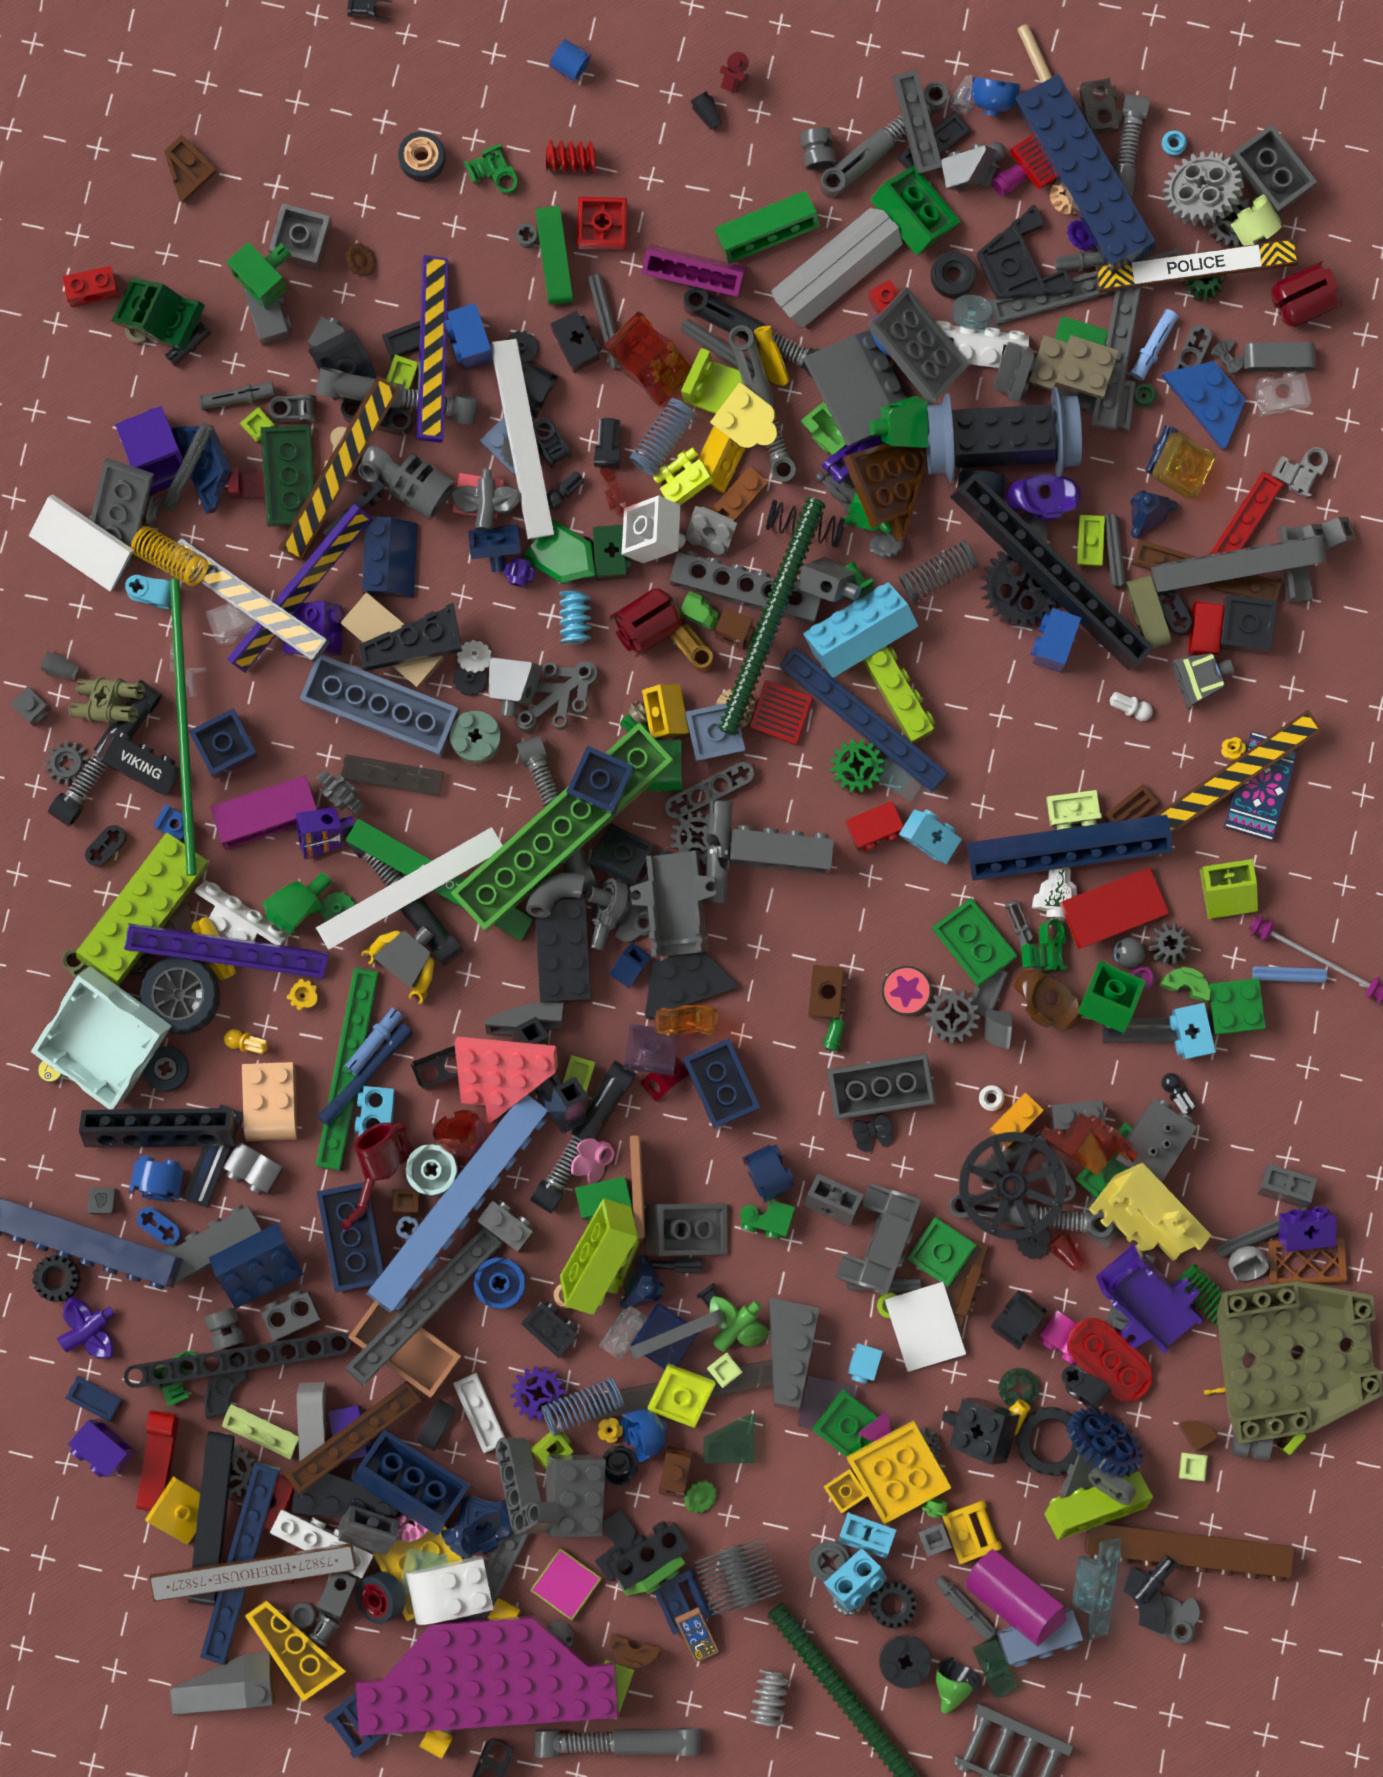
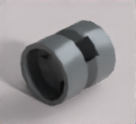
M817 127L800 133L801 147L806 150L803 154L806 170H823L836 165L835 151L830 147L833 144L830 128Z
M235 1308L204 1317L207 1330L213 1333L210 1340L214 1352L246 1342L242 1328L237 1327L239 1317ZM229 1328L231 1334L222 1336L220 1330Z
M1234 1433L1232 1456L1247 1458L1249 1455H1252L1254 1460L1268 1462L1272 1451L1273 1438L1239 1444Z

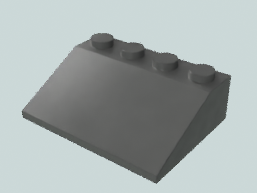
M870 330L850 336L803 358L847 447L881 436H872L870 434L869 422L881 419L880 409L882 406L907 399L885 354L877 347Z

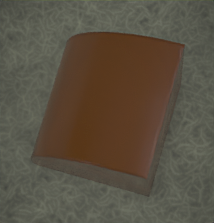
M1189 1420L1178 1423L1179 1428L1194 1451L1201 1449L1218 1438L1214 1430L1203 1422Z

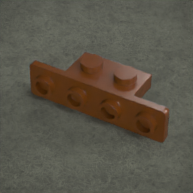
M969 1237L966 1238L978 1247L951 1287L946 1289L959 1332L967 1312H973L977 1300L973 1298L975 1288H981L985 1276L981 1274V1266L988 1248V1244Z

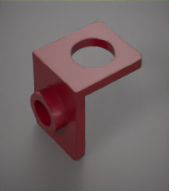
M673 1055L641 1081V1085L654 1101H658L671 1088L685 1079L689 1073L679 1059ZM651 1080L658 1083L660 1087L659 1092L652 1089L650 1085Z

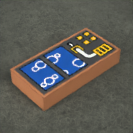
M699 1608L675 1618L695 1663L719 1652Z

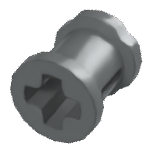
M322 1614L320 1616L321 1621L314 1632H310L308 1636L327 1648L331 1636L341 1625L327 1615Z

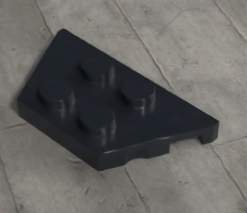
M705 952L675 955L654 962L651 967L645 1018L648 1019L669 1012L660 1010L661 1008L678 1009L681 1008L680 1006L690 1005L738 989V986Z

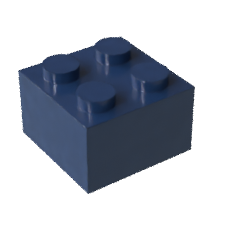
M234 708L189 730L205 765L214 779L259 757Z
M587 745L566 792L573 798L615 816L635 772V768L633 765Z

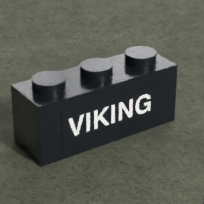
M120 731L117 735L109 733L96 760L149 789L167 796L180 772V769L174 766L176 761L165 755H162L161 758L153 755L154 749L142 743L139 746L131 743L132 737Z

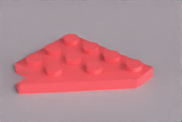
M457 1037L455 1040L461 1103L486 1106L487 1123H492L556 1072L558 1067L556 1046Z

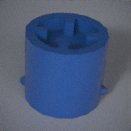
M564 39L553 54L549 67L576 82L588 66L591 54L569 40Z

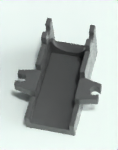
M699 851L646 856L649 881L631 886L630 891L635 892L638 890L641 893L639 900L631 899L632 905L648 906L652 957L710 951L704 900L718 895V890L709 891L707 888L709 882L717 883L716 877L702 876Z

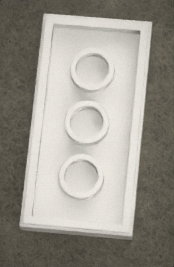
M53 494L47 498L29 534L31 538L109 591L114 589L134 551Z

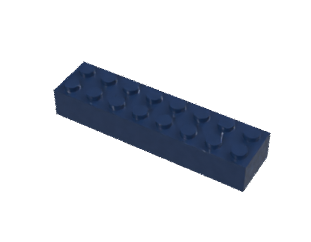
M1057 74L1015 97L1016 108L1110 272L1113 273L1155 250V240L1061 76Z

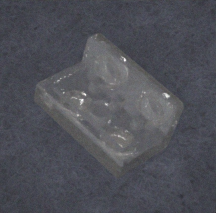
M632 1306L623 1309L599 1346L621 1361L649 1318Z

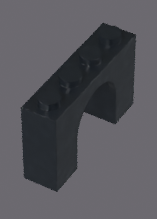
M537 1017L514 1027L513 1042L548 1045L549 1035ZM554 1073L534 1089L562 1134L585 1123L589 1097L576 1077L561 1083L556 1073Z

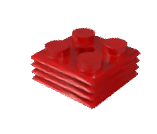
M578 197V249L626 250L627 198ZM600 219H605V223L608 225L600 228L596 223H600Z

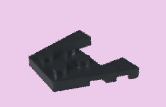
M1032 205L1025 214L1013 221L1011 226L1004 232L999 233L977 252L976 257L996 299L1072 293L1075 290L1066 269L1041 278L1022 236L1044 227V222L1036 205Z

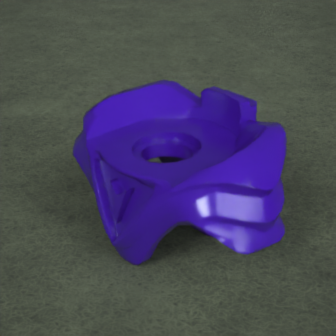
M1041 474L1014 482L1006 492V501L1011 509L1028 511L1032 513L1033 520L1045 522L1055 521L1062 515L1061 513L1074 510L1079 505L1082 494L1079 485L1068 477ZM1044 485L1050 488V498L1044 499L1040 496V486Z

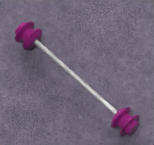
M1264 914L1260 918L1254 917L1248 928L1252 931L1251 937L1258 934L1261 936L1260 942H1263L1271 935L1367 987V999L1373 996L1377 998V1004L1383 1001V984L1380 983L1379 976L1372 979L1369 983L1274 932L1273 919L1269 922L1264 921Z

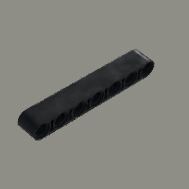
M209 1431L207 1435L192 1568L221 1564L235 1434ZM218 1592L189 1596L188 1602L215 1606Z

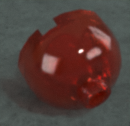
M459 1110L454 1112L455 1116L447 1119L446 1116L441 1118L432 1130L436 1145L440 1146L454 1158L471 1157L482 1146L485 1137L484 1127L475 1111Z

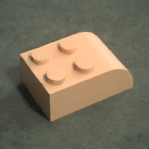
M293 1062L242 1064L243 1121L246 1141L298 1140L296 1064Z

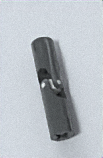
M710 800L706 876L716 877L717 883L709 882L707 888L709 891L718 890V895L705 899L704 901L727 903L733 801Z

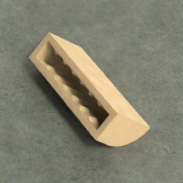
M367 592L341 622L343 626L363 642L388 631L391 633L402 628L401 625H404ZM438 656L393 665L392 667L416 687H419L435 672L445 658Z

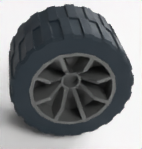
M178 957L165 958V960L155 963L148 970L141 983V1004L171 1025L169 1032L172 1034L186 1035L200 1031L201 1028L207 1026L212 1018L215 1017L220 1005V989L218 988L216 978L213 977L212 972L196 960Z

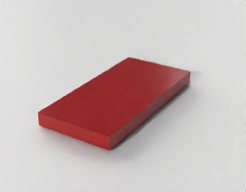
M1150 867L1059 903L1078 950L1169 914Z

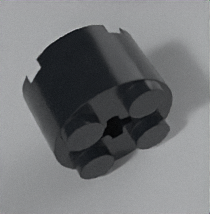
M1018 1289L1004 1307L1008 1311L1004 1309L991 1325L994 1333L1017 1350L1022 1347L1025 1339L1032 1334L1048 1311V1308L1025 1291L1022 1292Z
M901 1634L890 1638L883 1644L879 1652L878 1662L880 1670L885 1679L896 1687H916L926 1679L930 1672V1653L924 1643L912 1635ZM905 1654L909 1655L908 1659L911 1661V1664L905 1665L902 1668L901 1663L898 1661L899 1657L904 1658Z

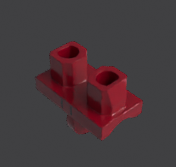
M742 52L732 53L727 61L728 66H721L719 73L724 74L720 88L737 93L741 81L748 80L749 74L743 72L749 67V60Z

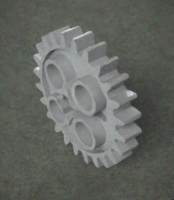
M1211 151L1208 157H1205L1204 152H1201L1200 158H1196L1194 154H1191V161L1188 162L1183 158L1182 166L1174 165L1176 173L1168 172L1170 180L1164 181L1166 187L1163 189L1164 201L1171 214L1174 213L1177 220L1182 218L1184 224L1190 219L1193 226L1197 224L1198 220L1202 221L1203 226L1206 225L1207 219H1211L1213 223H1216V216L1219 215L1224 219V211L1233 212L1231 204L1238 205L1237 197L1243 196L1241 188L1244 187L1241 171L1236 163L1233 164L1230 157L1225 159L1223 153L1219 154L1217 158L1214 151Z

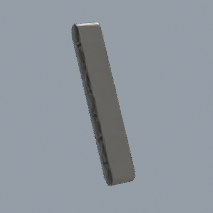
M1317 535L1151 566V572L1156 592L1317 564L1327 561L1323 536Z

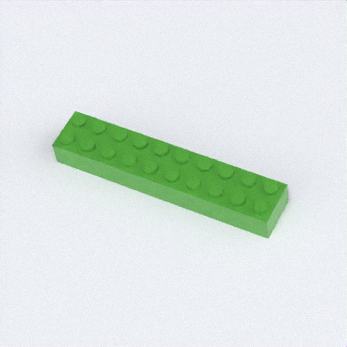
M640 723L606 752V754L633 765L635 768V772L615 816L569 796L566 788L451 892L487 933L529 896L535 886L546 877L551 876L674 764L673 759Z

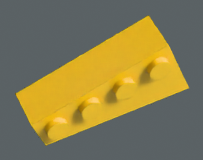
M267 1601L245 1615L302 1702L346 1672Z

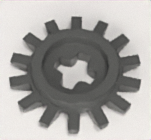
M64 741V747L62 748L59 743L55 744L57 747L56 751L49 748L48 752L52 754V757L44 758L45 761L50 762V765L44 766L45 770L52 769L53 772L48 775L49 778L58 777L55 783L59 784L62 779H65V785L68 786L70 778L76 783V775L79 774L81 776V769H86L83 761L88 760L89 757L81 756L85 751L83 747L79 751L76 750L78 743L74 742L73 746L69 747L68 741ZM68 756L69 760H74V764L70 765V770L60 767V763L64 761L63 757Z

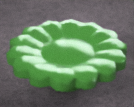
M706 1480L691 1484L690 1488L686 1490L684 1505L695 1514L709 1510L717 1497V1494H715L716 1488L713 1487L711 1482L708 1483Z

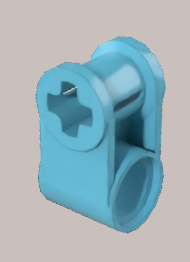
M133 575L127 579L125 588L131 600L161 609H170V581L140 575ZM141 584L143 590L139 589L137 593H134L132 587Z

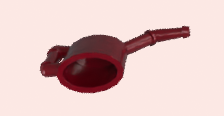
M386 1122L376 1124L356 1139L354 1150L365 1181L359 1203L357 1202V1208L342 1223L344 1230L350 1229L370 1207L369 1202L375 1181L391 1178L396 1173L399 1165L407 1162L413 1152L406 1133V1126L403 1123L398 1122L394 1126Z

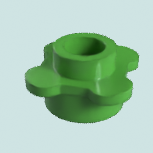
M932 1498L927 1503H924L922 1509L927 1512L928 1516L941 1518L942 1516H947L948 1503L938 1498Z

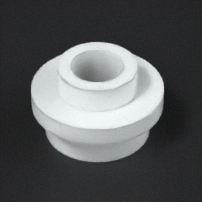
M990 1085L981 1090L979 1102L984 1109L995 1111L1003 1105L1004 1094L999 1087ZM988 1094H994L996 1096V1101L994 1103H989L987 1101Z

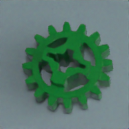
M851 739L850 746H847L844 742L841 743L843 750H834L837 759H830V763L836 765V767L830 769V773H837L833 781L835 783L841 781L840 788L842 790L849 786L850 793L852 794L855 788H858L861 794L865 786L872 790V782H880L877 774L884 773V770L878 767L884 764V759H877L880 755V750L873 752V743L864 746V739H861L859 744H855L854 739ZM859 750L866 752L871 758H864L859 754ZM848 752H850V757L847 760V762H843L842 764H840L842 758ZM854 756H856L860 765L864 764V766L860 767V777H858L855 768H850L854 765ZM874 768L871 776L864 781V775L867 770ZM842 774H849L855 778V782L847 780Z

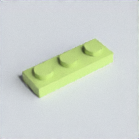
M232 1404L227 1410L222 1427L288 1459H291L299 1441L298 1436L290 1431L283 1430L267 1420L250 1414L246 1410Z

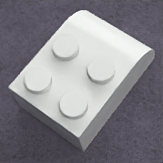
M481 1556L406 1572L414 1616L418 1625L438 1623L494 1610L484 1561Z

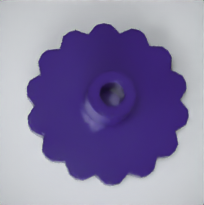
M1079 220L1071 221L1070 225L1067 226V235L1073 246L1085 252L1092 250L1095 244L1083 223Z

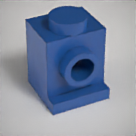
M165 805L153 827L163 834L169 833L183 843V814ZM174 820H178L180 823L176 829L171 828V822Z

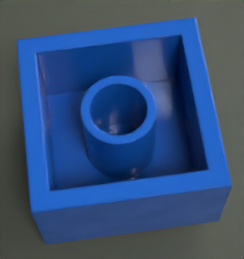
M476 303L447 312L449 320L445 321L450 341H456L452 345L458 364L463 363L465 370L492 362L491 347Z
M1052 608L1050 614L1045 613L1038 630L1043 634L1041 637L1037 636L1030 655L1035 656L1032 663L1061 673L1067 661L1081 617Z

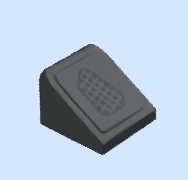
M89 1188L87 1213L115 1214V1188Z

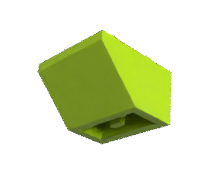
M1253 859L1204 866L1199 870L1208 919L1258 912L1257 880Z

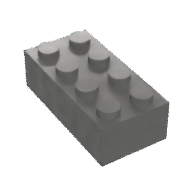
M739 825L738 829H733L729 865L830 874L834 839H829L828 834L814 833L813 837L804 836V832L789 831L788 834L778 833L779 830L774 828H764L763 832L753 831L754 827Z

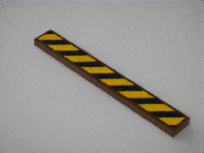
M377 375L279 545V550L299 561L302 560L399 392L400 388Z

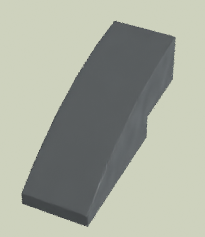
M564 1002L533 1003L500 1012L485 1020L486 1033L513 1036L514 1027L534 1017H537L544 1029L563 1031L565 1018Z

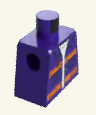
M335 808L296 813L298 841L304 860L341 848L343 846L342 834L351 832L355 825L353 817L339 819Z

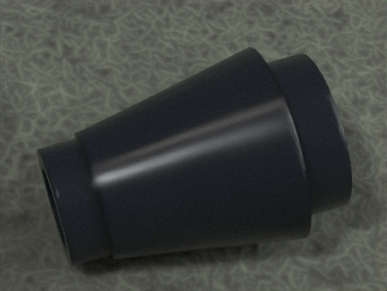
M707 91L690 101L693 105L692 110L710 130L723 123L714 98Z

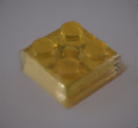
M1171 432L1152 472V477L1185 498H1197L1216 455L1183 433Z

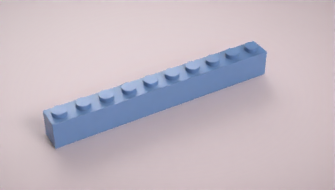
M528 1094L510 1108L449 1189L443 1194L366 1293L367 1296L389 1313L394 1308L397 1311L401 1309L407 1301V1298L404 1297L410 1288L414 1291L423 1280L420 1277L421 1273L425 1268L429 1271L439 1260L435 1255L441 1248L446 1250L455 1239L451 1235L456 1228L462 1230L470 1220L466 1215L472 1208L477 1210L486 1199L482 1195L487 1188L490 1190L495 1188L501 1180L498 1176L501 1170L505 1168L508 1171L517 1159L513 1156L519 1148L523 1151L532 1140L529 1134L534 1128L539 1131L547 1121V1118L544 1117L547 1113L546 1108Z

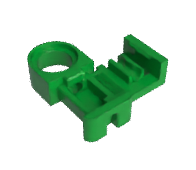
M496 144L482 151V157L469 163L467 161L464 162L474 185L480 182L479 179L485 176L490 178L491 175L500 193L511 195L518 189L517 176L512 166H507L500 151L503 149L501 144ZM508 176L514 180L511 188L504 189L500 186V181L503 177Z
M1056 919L1045 921L1039 928V947H1035L1034 944L1021 945L1023 968L1042 967L1044 971L1065 970L1068 966L1063 965L1062 944L1066 943L1064 926ZM1050 925H1052L1055 928L1056 933L1054 938H1052L1048 932Z
M185 1351L179 1355L174 1356L173 1358L185 1357L187 1355H198V1353L194 1351ZM182 1363L180 1364V1372L183 1375L188 1376L193 1373L194 1369L187 1370L183 1367ZM161 1366L155 1369V1377L159 1380L165 1379L168 1376V1368ZM184 1381L162 1384L164 1388H162L161 1384L155 1385L157 1388H162L167 1406L190 1397L189 1392L183 1389L182 1383Z

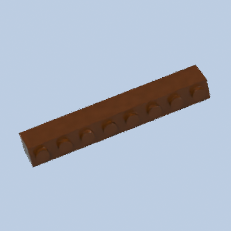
M1102 1524L1087 1530L1084 1553L1090 1554V1559L1105 1561L1106 1556L1116 1557V1562L1131 1564V1559L1141 1560V1565L1156 1567L1157 1562H1161L1164 1556L1168 1555L1170 1559L1172 1558L1176 1561L1178 1567L1175 1569L1182 1570V1565L1192 1566V1571L1207 1573L1208 1568L1218 1569L1217 1574L1233 1576V1571L1243 1572V1577L1258 1579L1259 1574L1269 1575L1268 1580L1284 1582V1577L1291 1578L1294 1547Z

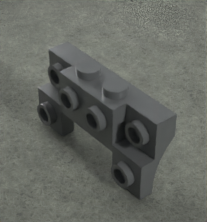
M870 1183L861 1208L876 1213L879 1216L864 1258L862 1260L846 1253L843 1254L835 1278L856 1287L861 1286L883 1296L887 1295L896 1268L900 1269L904 1261L905 1255L902 1254L904 1246L909 1245L912 1239L913 1231L910 1229L921 1199Z

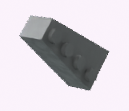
M769 1298L773 1407L799 1412L820 1308Z

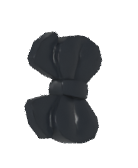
M877 1114L872 1122L865 1123L861 1120H856L852 1124V1135L857 1142L856 1147L864 1152L871 1150V1137L877 1136L883 1147L888 1146L893 1139L891 1122L884 1114Z

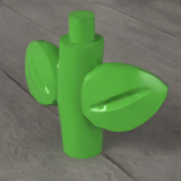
M713 1296L710 1300V1313L721 1309L725 1321L716 1324V1326L722 1329L713 1339L714 1345L722 1352H726L736 1338L747 1347L756 1346L763 1342L769 1335L768 1330L764 1324L755 1321L759 1317L758 1311L762 1308L761 1303L754 1300L751 1305L745 1304L737 1311V1308L728 1300Z

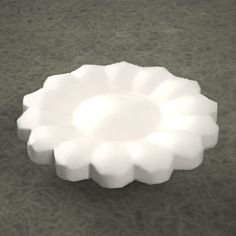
M472 640L471 642H466L462 646L463 652L457 653L458 663L467 672L476 674L479 671L483 672L485 668L489 667L491 651L481 641L476 642Z

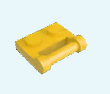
M985 1500L949 1512L947 1516H942L959 1564L984 1556L991 1549L995 1551L1002 1549L1000 1541H997L987 1515ZM976 1512L988 1544L984 1547H981L969 1517L970 1513Z

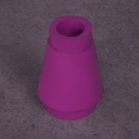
M1018 165L997 173L995 178L992 179V185L1000 196L1010 195L1028 176Z

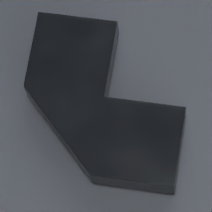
M621 1509L603 1521L602 1529L611 1539L614 1546L594 1560L609 1582L614 1579L605 1563L610 1559L609 1554L619 1548L627 1549L632 1545L630 1542L635 1537V1528ZM627 1560L619 1564L618 1569L620 1573L630 1567V1563Z

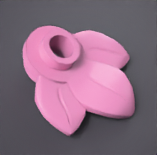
M593 1138L581 1141L577 1145V1151L580 1155L576 1156L572 1162L571 1173L576 1176L587 1175L590 1184L596 1183L603 1176L605 1166L612 1162L614 1149L606 1141L598 1142Z

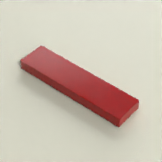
M1262 471L1209 555L1243 549L1284 483Z

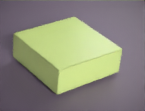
M725 1353L707 1368L722 1388L743 1373L728 1353Z
M1181 1453L1179 1478L1205 1481L1208 1456Z

